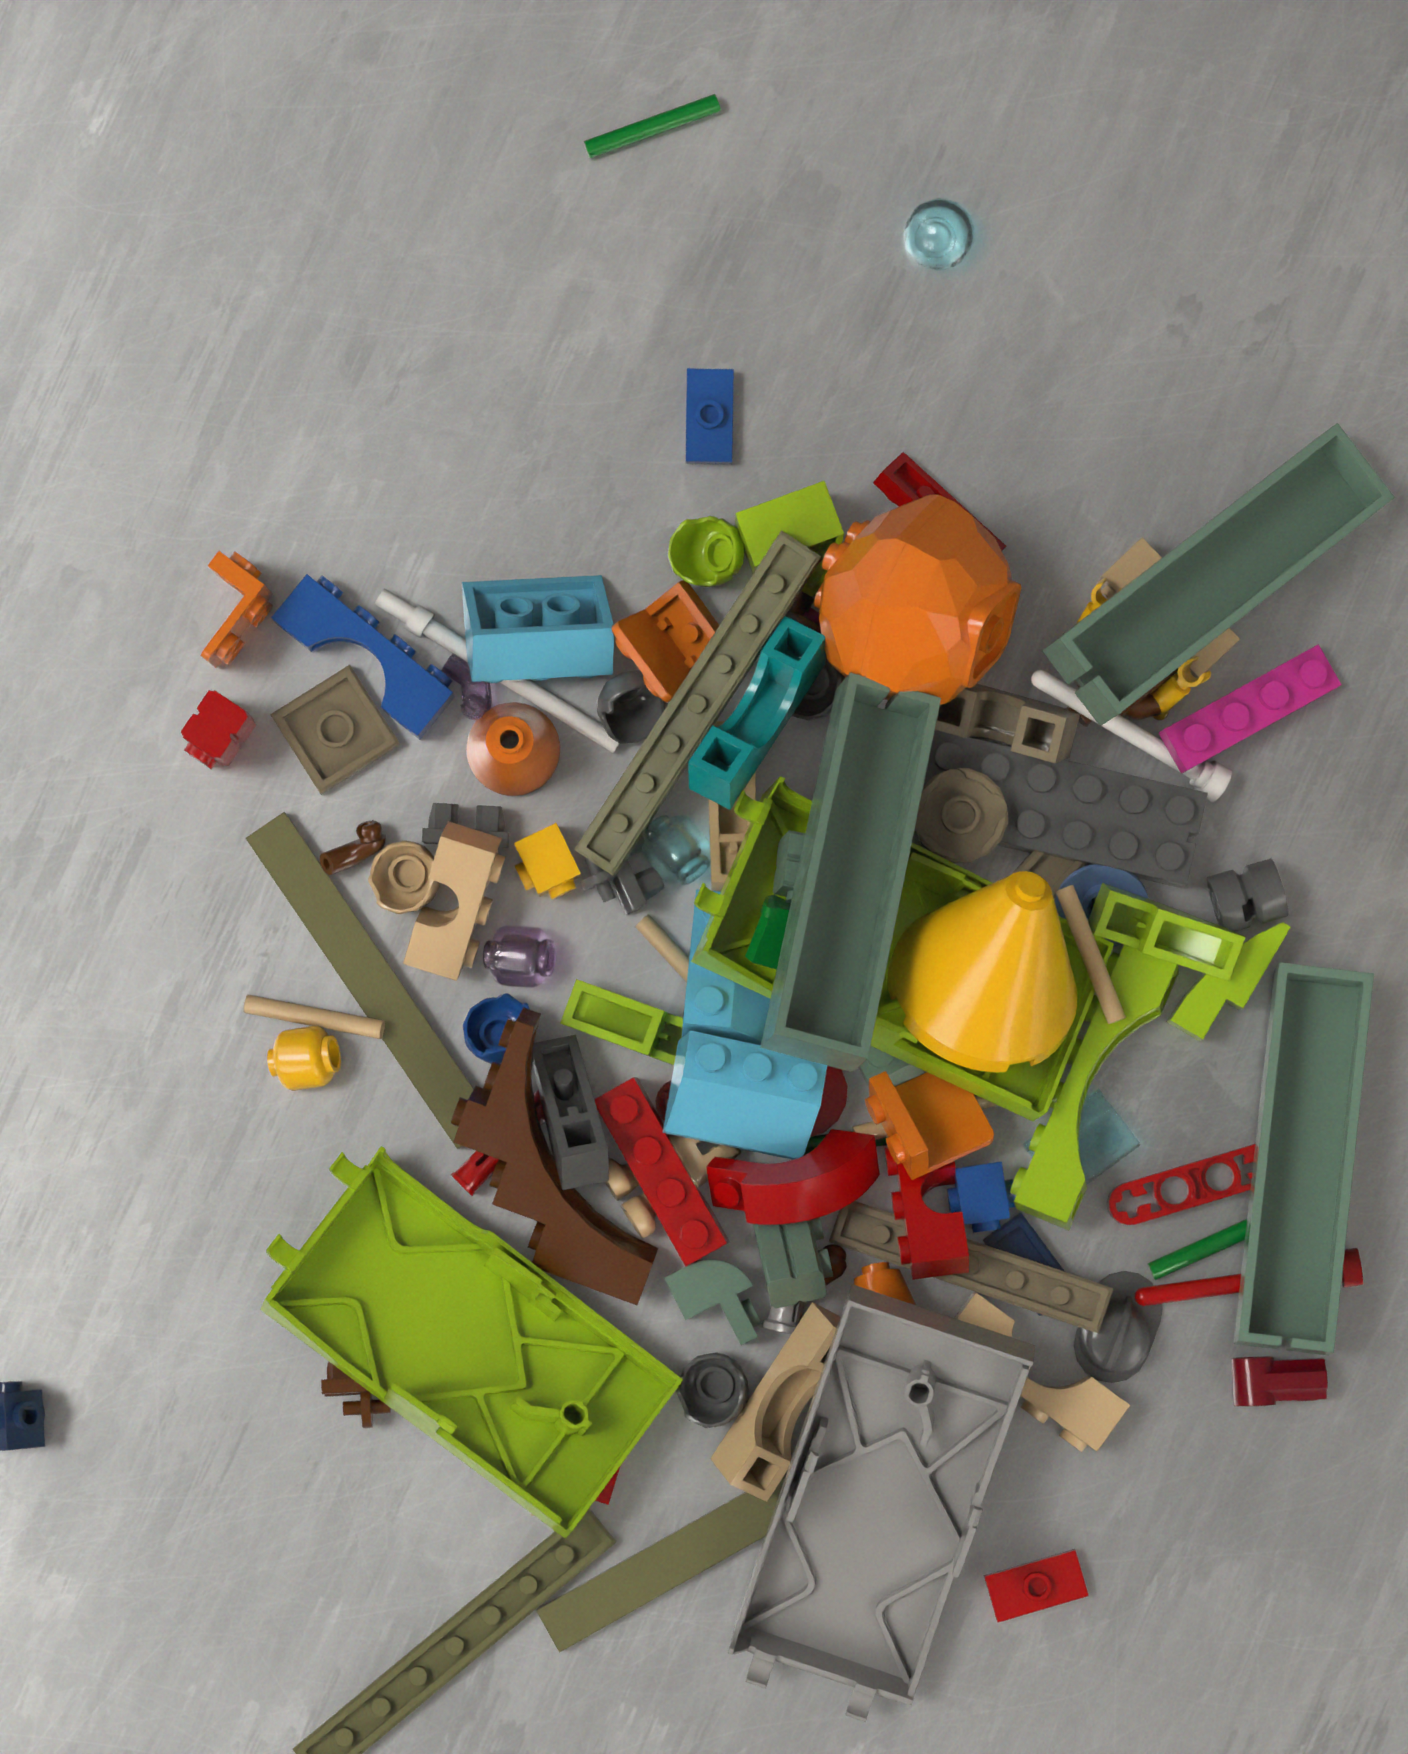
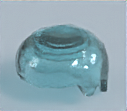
M940 197L922 202L911 212L906 221L903 235L906 251L919 265L938 271L955 267L963 261L975 242L976 232L972 215L959 202Z

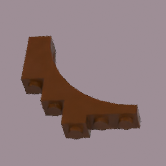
M523 1007L517 1020L508 1019L503 1029L498 1045L506 1048L501 1064L493 1061L483 1088L475 1085L468 1100L459 1098L450 1123L458 1127L453 1142L499 1159L489 1186L497 1189L492 1205L537 1221L527 1247L536 1250L532 1260L534 1265L547 1273L638 1306L658 1248L617 1227L598 1213L575 1188L562 1190L553 1155L550 1152L538 1121L532 1088L533 1046L541 1013Z

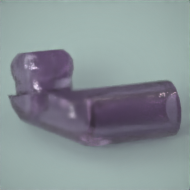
M452 653L441 671L461 685L462 704L460 706L463 715L470 720H478L492 706L490 683L484 681L472 682L468 662Z

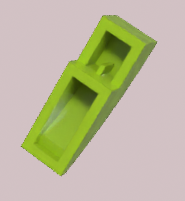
M1105 883L1101 884L1088 920L1094 935L1137 948L1144 954L1226 981L1230 980L1245 940V936Z
M1282 922L1246 940L1242 945L1230 980L1226 981L1203 973L1181 998L1166 1022L1198 1041L1203 1040L1224 1003L1237 1010L1244 1008L1291 927Z
M576 979L560 1024L674 1065L678 1041L682 1038L683 1018Z

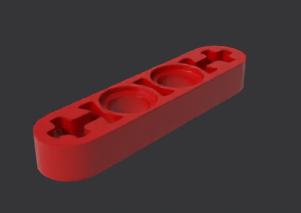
M1255 1144L1122 1183L1114 1187L1109 1193L1107 1210L1116 1222L1124 1225H1135L1249 1191L1251 1188L1252 1172L1245 1174L1250 1182L1241 1185V1171L1233 1158L1242 1155V1165L1253 1162ZM1215 1163L1225 1164L1232 1173L1231 1184L1222 1191L1212 1189L1206 1181V1172ZM1169 1177H1178L1187 1186L1186 1197L1178 1204L1167 1203L1161 1195L1162 1183ZM1152 1182V1196L1160 1208L1158 1211L1151 1212V1203H1146L1135 1208L1136 1216L1129 1218L1126 1211L1118 1212L1116 1203L1122 1201L1123 1191L1129 1190L1132 1197L1145 1195L1148 1193L1143 1184Z

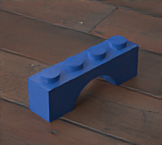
M306 574L273 614L272 620L310 652L324 645L336 642L356 644L371 652L381 663L385 676V693L381 708L411 734L421 740L455 698L454 693L448 688L453 681L433 664H430L425 670L411 659L416 651L394 634L390 640L385 638L375 629L380 622L360 605H357L352 611L338 600L343 595V592L327 578L321 575L316 582Z

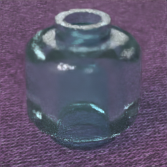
M662 815L652 821L645 830L647 837L642 845V855L650 866L658 872L663 881L670 884L680 882L681 885H688L703 875L711 864L709 860L710 841L688 816L677 815L669 818L667 815Z

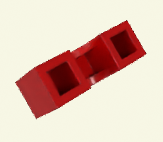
M884 1148L888 1176L897 1175L899 1191L891 1192L894 1220H904L906 1235L897 1236L901 1265L910 1264L912 1280L969 1273V1252L963 1213H938L928 1208L923 1201L924 1196L933 1188L955 1184V1161L911 1180L903 1163L897 1164L889 1149Z

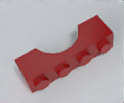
M633 1077L594 1099L597 1110L685 1267L730 1243L709 1203L682 1162L668 1134L663 1133L664 1125L640 1080L637 1077Z

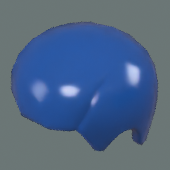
M505 993L497 998L483 999L471 1007L463 1023L464 1039L467 1048L484 1062L492 1064L494 1061L501 1064L506 1048L498 1044L508 1019L516 1021L523 1007L530 1009L528 1004H523L510 994Z

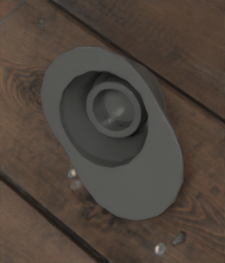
M1128 1271L1109 1274L1098 1282L1099 1284L1114 1288L1099 1334L1080 1327L1076 1331L1074 1350L1077 1362L1086 1374L1098 1381L1120 1382L1129 1379L1139 1372L1147 1360L1161 1322L1162 1304L1141 1306L1135 1301V1292L1139 1288L1154 1285L1139 1273Z

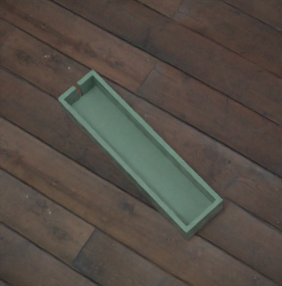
M1336 423L1042 651L1068 685L1074 680L1078 682L1081 687L1074 693L1099 726H1102L1128 708L1395 497L1341 426Z
M849 673L835 691L760 1047L854 1072L863 1064L869 1055L941 698L919 691H905L892 696L885 704V709L878 708V705L889 694L890 688L854 673Z
M1279 962L1274 969L1234 1344L1277 1349L1281 1347L1283 1340L1287 1341V1351L1327 1356L1334 1353L1374 973Z

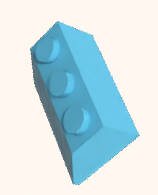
M602 575L462 582L466 654L472 682L499 683L503 680L522 679L543 681L560 677L593 678L599 675H613L614 634L611 627L614 623Z
M696 889L695 899L697 897L699 889ZM694 905L682 1037L691 1030L761 1045L770 998L691 962L711 916Z
M690 1030L678 1041L663 1133L791 1160L800 1158L805 1153L821 1106L827 1065L760 1048L761 1045Z

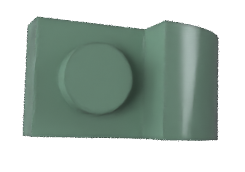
M704 1259L664 1277L685 1320L720 1303L741 1346L758 1337L754 1327L762 1323L750 1299L748 1298L740 1302L737 1296L738 1293L752 1287L753 1284L747 1275L735 1265L718 1259Z

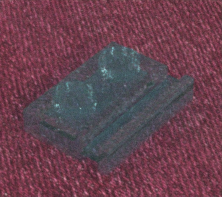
M1099 1088L1086 1097L1080 1121L1079 1148L1081 1166L1086 1183L1089 1184L1140 1146L1138 1139L1112 1105L1109 1104ZM1030 1138L1023 1143V1147L1033 1157L1035 1152L1029 1150L1032 1139Z

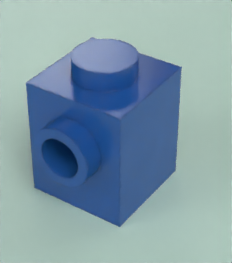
M1002 1162L955 1168V1188L947 1189L950 1213L962 1212L964 1225L972 1224L973 1233L1001 1229L1000 1220L1010 1218L1009 1208L1016 1207L1014 1203L1016 1195L1010 1193L1013 1179H1004Z

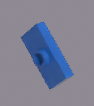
M687 368L686 464H732L734 369Z

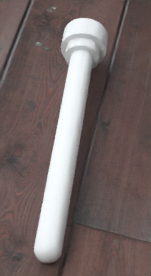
M1037 670L1032 674L1031 682L1036 688L1097 723L1074 693L1077 689L1045 670ZM1117 715L1102 725L1105 729L1180 772L1164 742L1121 715ZM1213 760L1210 763L1204 761L1184 772L1183 775L1190 778V784L1195 787V790L1208 793L1207 800L1215 802L1228 786L1232 771Z

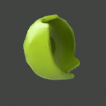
M708 516L698 519H686L680 523L670 537L668 559L673 572L685 582L696 586L714 587L731 581L733 576L738 574L744 560V543L737 527L723 518L718 519L714 516Z

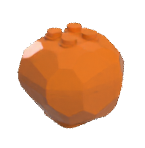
M928 495L874 517L871 522L868 520L863 523L853 522L847 531L844 542L840 545L832 543L824 555L822 569L827 570V573L815 596L814 606L820 609L819 622L821 634L825 636L824 649L828 662L843 676L847 677L849 673L858 674L890 688V692L884 700H889L899 692L919 691L940 697V705L953 700L966 687L972 688L1001 657L1011 635L1021 593V584L1012 580L1009 564L996 539L972 515L950 499L941 495Z

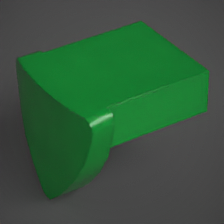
M769 895L765 898L760 910V919L745 955L752 963L777 970L791 905L786 900L776 895Z

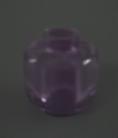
M505 925L497 929L492 941L488 940L484 945V967L491 969L493 979L501 986L534 988L541 985L545 977H550L555 968L556 949L554 941L548 939L546 933L539 927Z

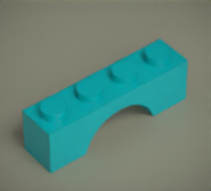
M786 616L783 617L762 649L752 680L738 706L722 725L718 727L712 725L689 760L688 777L690 790L731 810L742 790H744L823 669L826 661L824 635Z

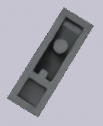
M576 1035L534 1043L532 1062L551 1150L562 1190L609 1181L608 1145Z

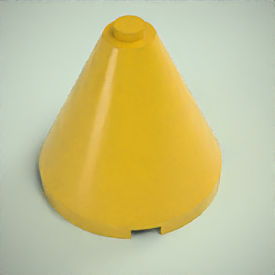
M1019 871L918 918L902 934L889 963L888 990L891 1000L897 997L901 1008L906 1014L903 1021L905 1027L926 1048L940 1057L966 1068L984 1072H1007L1010 1064L1029 1061L1030 1065L1034 1066L1048 1058L1058 1049L1065 1039L1076 1015V983L1052 889L1044 878L1033 872Z

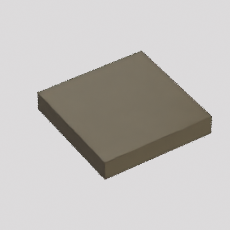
M351 665L346 666L270 714L321 795L400 746L399 741Z

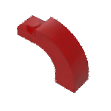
M831 1129L813 1151L791 1161L764 1164L714 1156L706 1166L712 1206L745 1211L746 1222L759 1225L797 1223L831 1214L860 1198L880 1175L875 1135Z

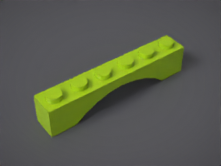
M1128 945L1123 946L1120 954L1112 952L1106 964L1126 1018L1108 1024L1097 995L1093 996L1084 1019L1090 1025L1084 1039L1077 1038L1067 1061V1064L1072 1067L1065 1083L1060 1081L1050 1104V1108L1053 1111L1047 1125L1039 1123L1032 1136L1029 1150L1035 1153L1028 1169L1019 1168L1010 1193L1016 1195L1014 1199L1016 1209L1068 1231L1088 1188L1081 1166L1079 1131L1081 1112L1089 1087L1103 1062L1123 1040L1141 1026L1161 1016L1179 975L1178 964L1144 954L1137 948Z

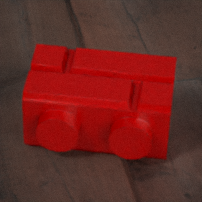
M208 690L197 707L199 714L191 715L181 733L188 742L184 751L212 770L216 763L222 766H229L241 749L238 743H245L256 727V724L247 711L217 691Z

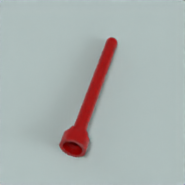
M1358 1248L1345 1249L1341 1282L1343 1288L1363 1285V1273ZM1241 1274L1141 1287L1135 1292V1301L1141 1306L1239 1293Z

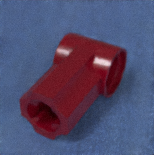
M1269 1356L1231 1358L1234 1406L1276 1405V1401L1327 1399L1328 1380L1324 1358L1274 1360V1357Z

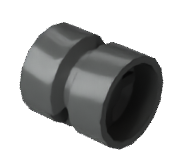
M1271 858L1246 865L1243 874L1240 875L1234 870H1229L1207 877L1208 892L1219 926L1236 932L1249 928L1252 919H1257L1263 924L1288 916V905L1278 870Z

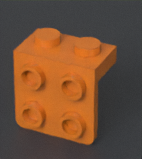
M218 551L208 564V567L218 577L244 595L200 655L215 668L219 667L222 662L229 665L237 657L245 644L240 639L251 624L257 628L273 607L268 602L273 593L258 580L262 573L235 551L230 558Z
M682 580L647 608L619 620L611 629L616 637L615 641L619 650L624 656L632 659L644 675L643 680L648 690L656 697L668 703L718 629L719 624L691 585Z
M886 1071L869 1078V1097L865 1098L867 1110L876 1125L882 1124L888 1135L886 1143L894 1161L897 1164L903 1163L911 1180L980 1150L993 1142L994 1131L973 1093L928 1072L895 1087Z

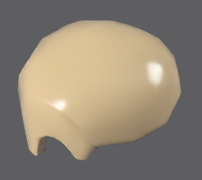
M404 840L388 844L374 857L368 883L374 892L378 906L396 914L419 911L434 899L440 883L428 879L434 856L425 846Z

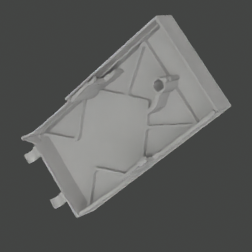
M853 1284L851 1285L734 1625L728 1654L734 1655L745 1651L754 1654L745 1682L766 1689L771 1670L776 1661L854 1687L846 1710V1716L864 1722L867 1720L875 1695L912 1705L954 1576L959 1578L977 1530V1525L983 1511L980 1507L1027 1375L1034 1362L1035 1345Z

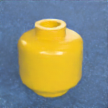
M319 1026L288 1029L279 1033L276 1037L274 1048L268 1050L267 1063L273 1077L278 1076V1079L285 1088L295 1091L323 1087L330 1083L334 1073H337L340 1069L341 1053L338 1042L333 1035H328Z

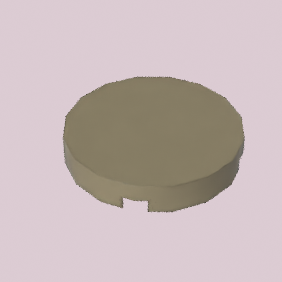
M970 768L949 769L933 776L924 785L915 831L921 844L930 852L952 863H971L988 855L1002 840L1008 824L1007 804L1000 787L987 775Z

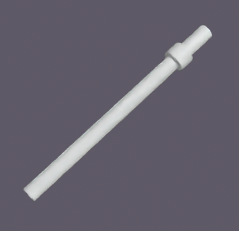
M383 589L375 602L376 606L404 622V629L419 638L423 635L468 663L466 640L434 620L435 614L421 605L415 608L388 590ZM503 680L499 682L611 753H614L620 743L608 736L602 724L532 680Z

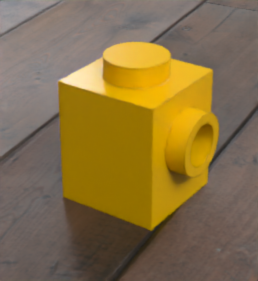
M557 823L514 843L523 861L514 866L526 891L535 887L539 897L548 893L551 900L577 888L574 880L582 877Z

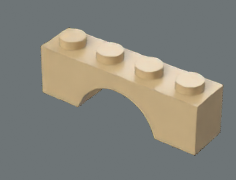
M974 1291L955 1316V1319L1009 1337L1012 1336L1015 1320ZM1089 1375L1073 1384L1061 1387L1044 1386L1027 1377L1020 1395L1025 1399L1020 1408L1042 1424L1045 1423L1048 1417L1064 1427L1059 1436L1081 1452H1083L1087 1445L1098 1451L1130 1407V1404Z
M813 1302L809 1306L710 1458L730 1485L767 1502L786 1474L792 1459L791 1439L795 1424L804 1406L814 1395L841 1316Z

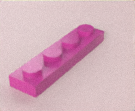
M1318 644L1163 729L1158 734L1179 771L1183 774L1333 691L1342 684Z

